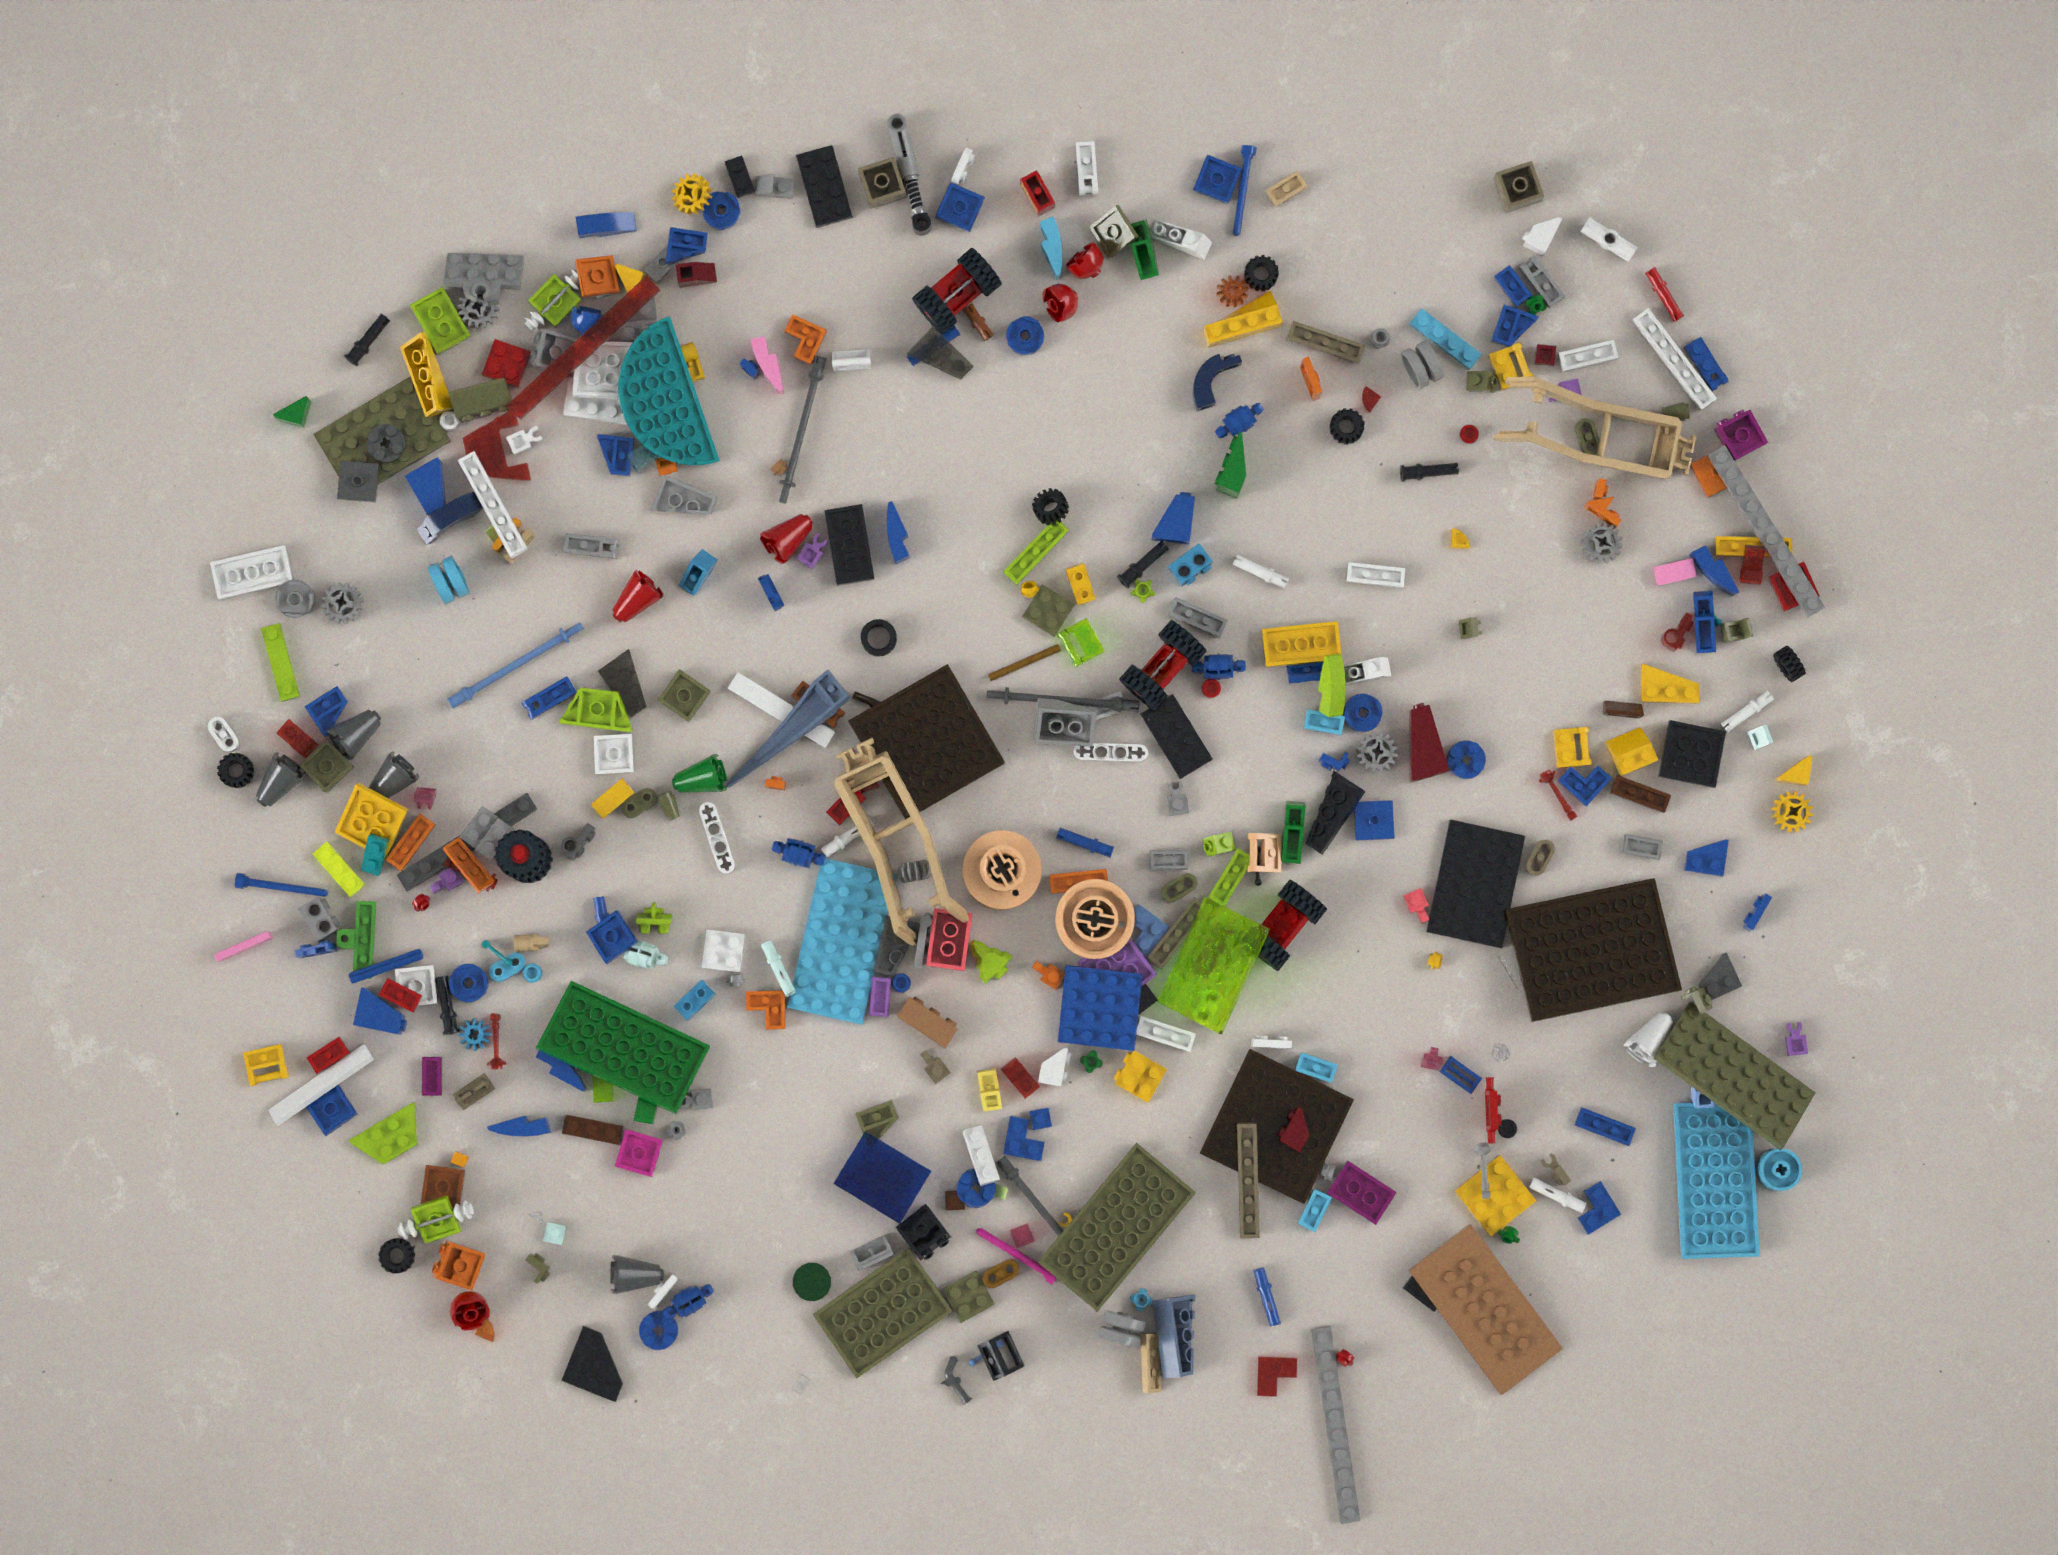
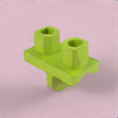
M652 902V908H644V913H638L636 918V924L639 926L640 933H650L651 925H658V933L667 934L672 922V914H664V908H657L656 902Z

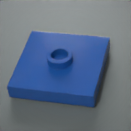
M1207 155L1193 191L1228 204L1242 168Z
M950 182L935 218L971 232L985 197Z
M1393 800L1358 802L1354 808L1356 841L1395 839Z
M618 910L586 931L605 964H609L638 943Z
M339 1084L306 1106L325 1136H328L358 1114Z

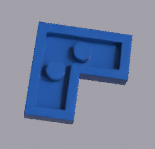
M1599 765L1596 766L1586 779L1570 767L1560 777L1558 782L1586 807L1612 777Z
M1010 1116L1003 1154L1041 1161L1045 1142L1026 1139L1029 1119Z
M1601 1181L1584 1190L1593 1208L1579 1216L1578 1220L1589 1235L1620 1216L1621 1213Z

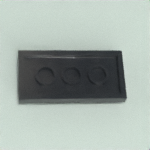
M830 145L797 154L796 158L816 228L853 218L833 146Z
M862 504L825 510L837 586L875 580Z
M1173 694L1167 697L1156 710L1149 708L1140 714L1179 779L1184 778L1213 760Z

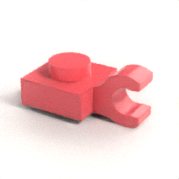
M1420 888L1403 895L1410 913L1416 912L1421 924L1429 921V917L1424 910L1429 905L1422 889Z

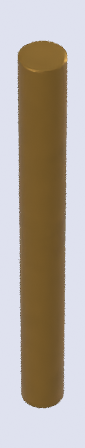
M1058 644L994 671L988 674V676L993 681L1060 652L1061 649Z

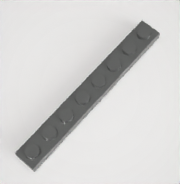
M526 793L494 814L510 826H513L538 809L529 794ZM461 839L470 851L475 850L474 847ZM450 842L397 874L398 879L407 892L453 863L443 851V847Z

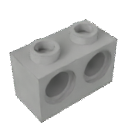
M316 897L298 908L317 942L326 940L340 930L338 919L335 915L331 916L328 911L330 909L329 904L320 897ZM318 905L320 912L318 915L313 916L311 909L313 906ZM324 922H329L330 929L327 932L321 930V925Z

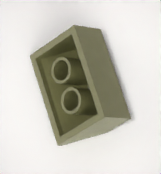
M504 378L448 392L456 418L459 421L462 420V422L471 421L476 416L487 417L492 415L491 412L495 411L500 413L510 410V407H514L509 385Z

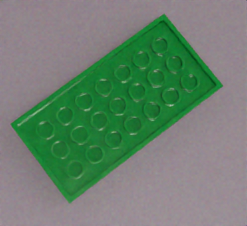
M570 981L536 1049L669 1112L677 1114L710 1049V1045L578 983Z

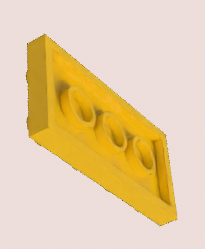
M1338 621L1262 629L1265 667L1323 662L1325 655H1342Z

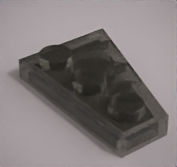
M933 326L906 353L960 380L974 367Z
M629 649L598 670L611 691L620 693L626 712L631 718L647 707Z

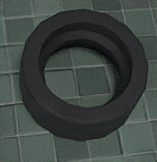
M882 619L868 622L863 627L860 635L863 648L870 655L874 656L889 654L895 648L897 642L894 627L888 621ZM875 627H883L890 634L888 645L882 649L873 648L868 642V633Z

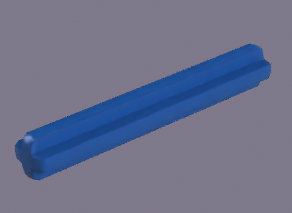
M416 949L353 971L348 974L350 982L354 984L422 960L423 953L421 949Z

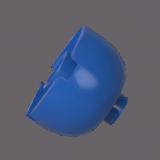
M573 306L571 322L573 327L581 332V336L592 338V335H598L606 329L610 318L609 313L606 312L605 315H602L601 310L580 306L578 310L576 306Z

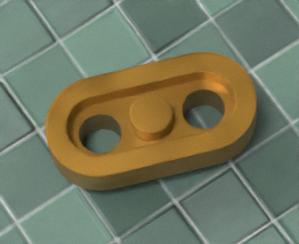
M1008 1259L984 1272V1284L989 1288H996L1015 1278L1019 1273V1265L1016 1261ZM1011 1265L1013 1272L1008 1273L1006 1267ZM994 1274L996 1280L994 1282L989 1281V1275Z

